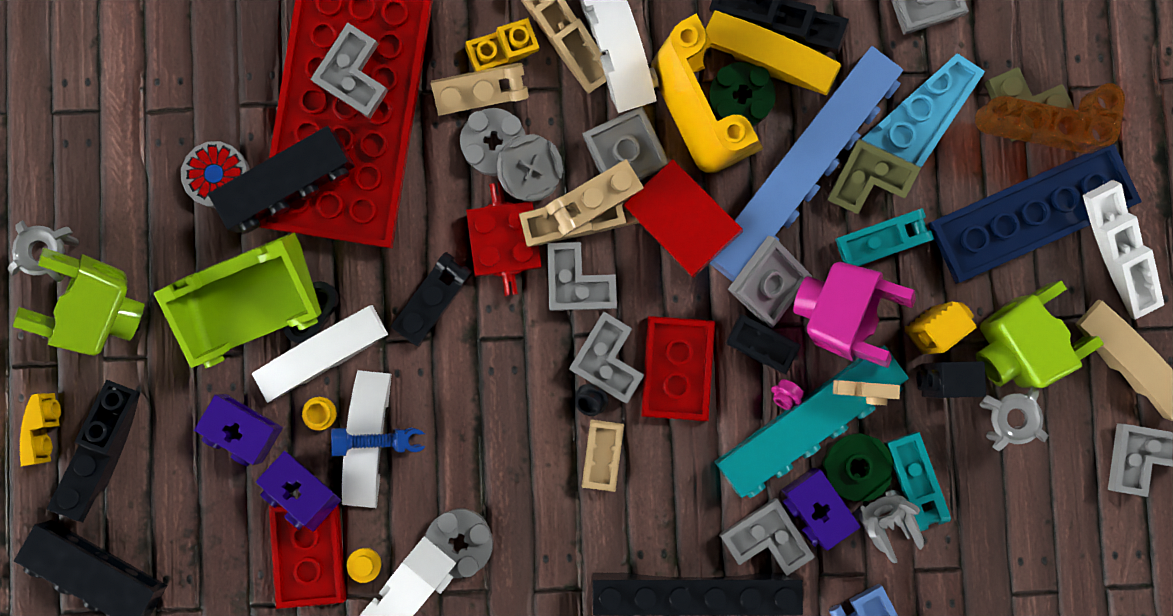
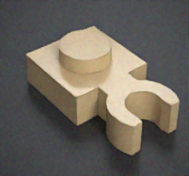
M834 380L833 394L866 397V404L887 405L888 399L900 398V385Z

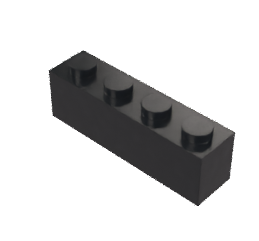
M326 126L208 193V196L227 230L246 234L260 227L259 221L270 215L277 217L290 209L289 204L300 198L301 200H307L320 192L319 187L329 181L333 184L345 179L350 174L348 171L356 166L336 131Z
M53 520L35 524L14 559V562L24 567L23 570L26 574L35 578H44L54 584L53 588L56 591L66 595H74L83 600V605L86 608L96 612L102 611L109 616H151L168 586Z

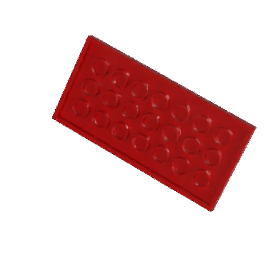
M295 0L269 158L320 129L329 126L336 131L356 167L348 171L350 174L345 179L333 184L329 181L319 187L320 192L307 200H301L300 198L289 204L290 209L277 217L270 215L259 221L261 224L259 228L289 233L295 232V234L393 249L433 0ZM347 22L376 40L379 44L361 71L389 90L371 118H368L310 80Z

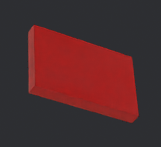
M673 159L643 186L644 189L633 195L624 204L629 213L692 278L743 232V229Z
M648 316L641 405L642 417L709 422L715 321Z
M280 504L276 508L270 505L269 519L276 609L344 603L346 601L339 504L314 532L305 526L298 530L285 519L284 516L288 513L286 509Z

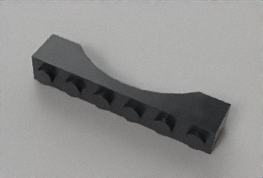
M593 573V615H803V580L796 573H790L787 576L784 573H755L725 577H666L633 573Z

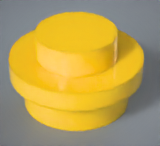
M314 397L308 400L302 409L304 423L313 430H325L332 426L336 420V407L331 400L325 397Z
M370 548L357 549L349 556L347 561L348 574L359 583H367L374 580L379 575L382 567L380 556Z

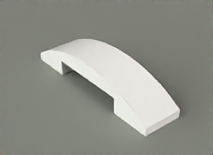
M357 370L346 431L352 436L358 434L359 436L360 434H366V436L367 434H373V436L374 434H383L385 409L389 403L392 374ZM381 446L380 448L359 447L355 449L352 447V449L347 451L346 456L343 457L342 505L377 508L381 475L378 474Z

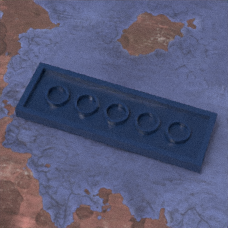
M1111 142L928 223V226L932 230L955 284L1091 225L1083 195L1111 180L1122 184L1127 208L1142 201L1114 142Z

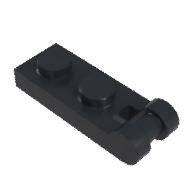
M445 252L390 327L411 343L420 347L470 279L473 271L465 265L463 267L454 262V257ZM445 272L454 277L450 286L440 280Z

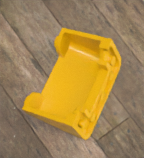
M696 13L674 27L652 60L651 68L655 69L659 82L658 88L695 164L705 173L713 174L763 150V146L747 118L741 115H730L719 121L716 120L694 75L705 69L703 63L704 53L713 46Z

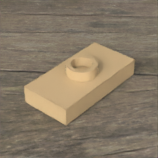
M590 420L582 479L583 488L615 492L624 430L623 423Z

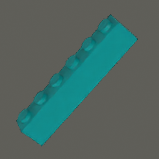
M885 345L876 346L878 348L889 351ZM891 354L892 360L888 368L858 358L855 362L802 398L800 405L792 407L791 410H785L715 460V464L737 495L741 498L746 495L752 498L759 494L766 487L765 481L774 475L776 478H780L787 474L793 468L791 464L800 456H803L804 459L810 457L821 448L819 445L821 441L828 436L831 439L838 437L849 428L846 425L856 416L858 419H862L876 409L874 404H866V397L833 394L834 380L900 385L901 392L903 390L901 384L909 378Z

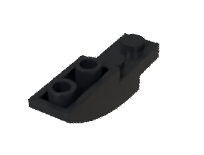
M110 380L105 381L74 442L79 444L47 510L78 522H84L99 490L105 491L113 475L133 423L140 392Z

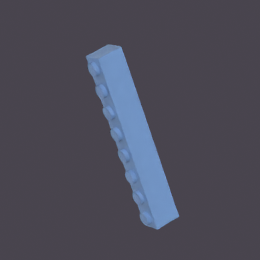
M873 46L867 50L734 220L743 229V232L709 263L733 282L768 235L776 238L778 241L780 240L775 236L782 226L788 229L800 214L796 210L802 200L808 203L817 193L820 186L816 182L823 174L828 177L838 166L840 160L836 158L843 148L849 151L861 136L856 132L861 124L864 122L869 125L881 110L876 105L884 96L886 99H889L901 83L896 80L903 72L900 66Z

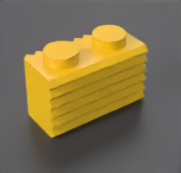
M949 302L931 306V309L926 310L925 314H920V318H915V322H910V326H905V333L920 352L925 355L945 353L977 327L972 320L974 318L973 313L964 303Z

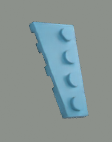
M957 53L865 135L862 140L922 167L985 71Z

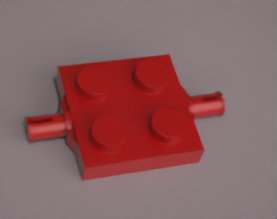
M495 183L489 184L492 204L483 208L466 209L475 277L487 275L502 277L504 296H510L509 283L511 284L512 296L518 295L515 275L526 270L541 269L542 267L539 245L527 247L519 216L520 213L534 210L533 202L515 204L505 202L504 189L501 183H497L498 196Z

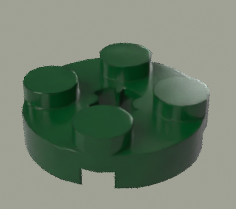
M749 62L732 63L721 68L713 79L708 92V103L714 116L716 114L719 120L730 115H741L747 118L752 127H755L767 117L774 106L775 86L768 70L764 67H758ZM739 88L746 89V92L750 94V98L746 99L745 104H740L737 102L738 98L735 100L733 98V93L738 92Z
M862 433L843 435L829 446L826 455L822 459L824 475L838 495L853 501H870L882 495L891 483V465L893 466L891 453L884 443L875 437ZM863 459L866 466L862 468L866 469L863 475L850 472L852 460L861 461Z

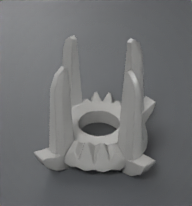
M23 220L17 223L15 227L18 235L13 242L12 249L14 261L8 267L11 275L14 276L19 271L33 276L49 274L55 281H62L65 278L64 276L67 275L38 266L39 261L33 258L32 248L38 242H45L48 249L64 254V245H79L78 239L70 236L73 233L71 229L63 227L53 231L44 226L27 227Z
M1031 386L1027 394H1010L1000 400L989 395L984 397L980 406L992 410L991 421L995 432L988 431L986 437L991 441H995L992 446L994 449L1000 451L1008 443L1025 444L1035 438L1042 442L1047 440L1049 435L1042 430V410L1036 402L1039 390ZM1016 408L1024 414V423L1022 426L1012 428L1007 422V415L1012 409Z
M888 490L885 492L886 496L876 499L875 502H870L867 506L861 505L857 507L853 516L856 520L860 519L874 545L880 551L886 553L892 563H897V558L885 529L890 527L894 530V524L901 527L907 539H911L912 535L920 550L924 546V539L914 514H919V507L907 501L901 496L899 491ZM892 511V512H890L889 514H887V515H885V516L879 517V516L882 515L883 513Z

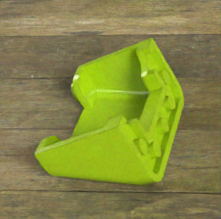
M295 232L188 275L154 292L191 368L200 364H204L205 368L212 367L224 361L223 354L230 349L288 325L289 327L297 325L299 330L306 329L318 323L316 317L322 313L301 244Z

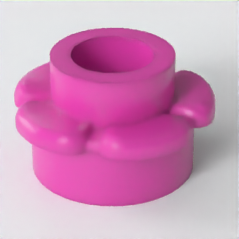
M782 379L777 386H772L771 391L774 393L773 401L778 406L791 410L792 407L802 403L801 398L804 392L795 383Z

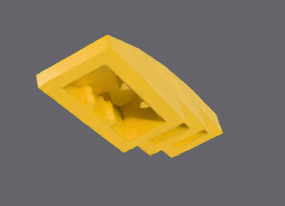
M716 10L705 29L713 45L711 48L732 54L736 61L749 62L758 67H764L768 70L770 77L824 95L828 94L841 68V63L803 44Z

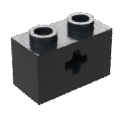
M984 361L920 364L921 370L917 372L916 381L918 389L922 391V397H986Z

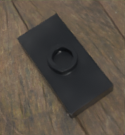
M739 314L725 342L731 348L783 375L787 374L801 344L743 314Z

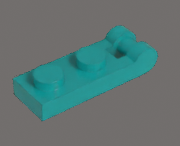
M921 208L835 239L844 263L861 266L932 241L935 238L932 230H927L924 222L926 214L924 209ZM911 224L915 236L909 237L904 225Z
M915 431L884 442L891 453L893 468L904 498L920 509L918 515L914 514L920 531L929 529L928 525L937 522L940 525L950 522L951 516L920 432ZM931 501L932 510L924 512L921 505Z

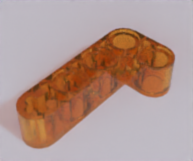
M1113 83L1103 84L1082 97L1078 111L1007 96H998L977 111L975 123L977 128L986 134L1092 154L1114 144L1118 140L1125 105V94L1118 85ZM1098 97L1104 101L1105 108L1099 104ZM1025 116L1032 119L1034 128L1026 124ZM1059 123L1066 127L1067 135L1060 131ZM1092 130L1098 132L1100 141L1094 138Z

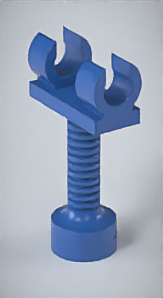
M409 427L404 430L394 428L393 433H388V435L374 434L373 436V434H367L366 436V434H360L359 436L358 434L352 436L347 433L346 428H332L331 454L332 456H346L347 451L352 449V447L355 449L359 447L380 448V446L382 448L384 446H392L393 450L397 452H405V449L411 452H419L425 446H421V444L410 445L408 440L412 434L422 435L425 433L419 429Z

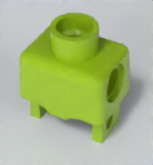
M43 248L38 266L70 276V282L65 294L61 295L53 311L54 318L19 307L12 327L48 337L47 345L93 356L102 351L108 335L130 341L138 328L145 304L125 297L127 293V276L125 272L84 254H81L80 258L76 259Z
M1062 281L1047 283L1030 295L1013 298L981 323L980 330L989 345L976 353L977 361H984L985 375L995 385L1001 387L1013 379L1015 384L1021 388H1031V386L1034 388H1045L1081 368L1082 362L1080 360L1104 345L1099 336L1082 337L1071 344V333L1063 321L1053 317L1044 307L1045 303L1067 290Z

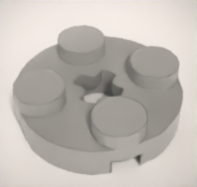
M488 108L476 111L469 116L461 131L460 147L467 162L476 171L484 175L498 176L497 161L499 153L507 142L517 136L526 134L520 120L516 116L503 109ZM491 134H497L498 139L503 140L502 145H497L495 150H489V144L484 143L486 138L491 137Z
M456 508L444 512L431 523L425 536L456 562L449 572L454 578L471 577L476 574L477 571L485 566L493 550L494 540L487 522L479 513L466 508ZM459 534H463L465 536L464 542L468 544V548H462L457 552L453 550L454 545L450 543V538H457Z

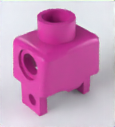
M836 262L832 265L825 282L809 276L805 277L797 292L793 312L810 319L807 324V333L815 345L853 362L859 357L888 368L892 360L890 351L864 343V341L874 335L880 321L877 310L881 298L913 308L916 296L915 290L884 280L882 272L844 262Z

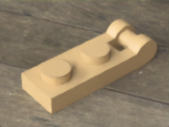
M522 63L432 80L431 87L438 116L508 101L527 99L529 94L527 86H523L522 75H524ZM509 79L510 88L501 90L499 80Z
M625 159L569 193L553 200L545 207L550 216L554 215L560 224L558 229L565 236L639 193L644 187L628 160ZM571 204H573L579 214L571 218L566 209Z

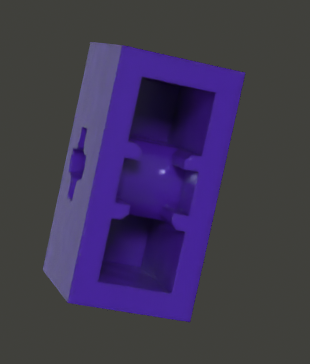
M216 394L194 431L203 436L201 440L205 444L215 449L223 447L232 453L230 457L234 461L244 466H249L250 464L263 463L283 427L227 394ZM234 426H240L238 432L242 434V437L235 438L237 432L233 430Z
M285 450L256 480V483L264 490L260 496L274 508L280 504L286 509L288 513L284 516L285 519L298 530L305 526L314 532L342 501ZM296 488L302 494L298 499L292 494Z
M813 467L781 490L786 497L782 501L793 518L799 515L806 525L802 531L814 547L819 544L828 551L861 528L824 473L818 468ZM815 503L822 506L820 508L822 513L820 517L813 514L815 512L813 507Z

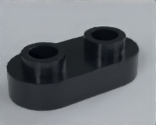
M322 281L313 282L317 298L321 293H325L327 295V302L324 305H319L322 313L316 317L318 323L310 326L305 333H301L297 325L283 327L284 333L289 340L295 343H303L321 332L339 302L338 292L332 285Z

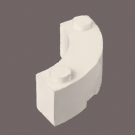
M580 0L582 11L593 38L595 37L600 52H605V55L600 56L611 99L618 113L656 102L654 88L659 87L657 74L653 67H648L643 45L628 1Z
M423 537L379 592L383 599L379 601L374 598L360 616H414L434 590L441 594L454 577L449 572L456 562L426 537Z

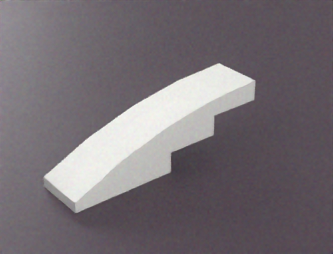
M1111 180L1084 194V202L1100 252L1130 317L1136 320L1163 306L1164 300L1153 250L1143 245L1137 216L1128 213L1122 184Z
M370 305L292 348L253 372L252 375L266 402L269 403L277 400L299 385L308 383L330 368L339 366L386 337L388 333L373 305Z

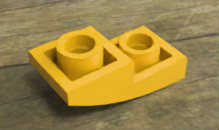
M528 18L497 27L495 33L466 41L464 46L474 72L509 65L540 49Z
M55 393L33 394L28 401L20 432L21 466L51 462L50 454L53 446L51 438L47 435V428L60 426L59 417L61 415V407L56 400Z

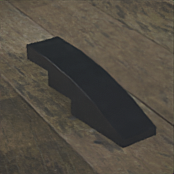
M712 0L709 7L710 12L714 13L716 10L776 32L805 46L838 55L850 25L848 18L817 12L815 5L793 0Z

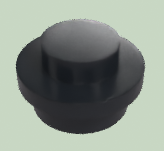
M584 384L576 392L575 405L584 415L596 416L602 413L608 406L607 395L601 388L595 385Z

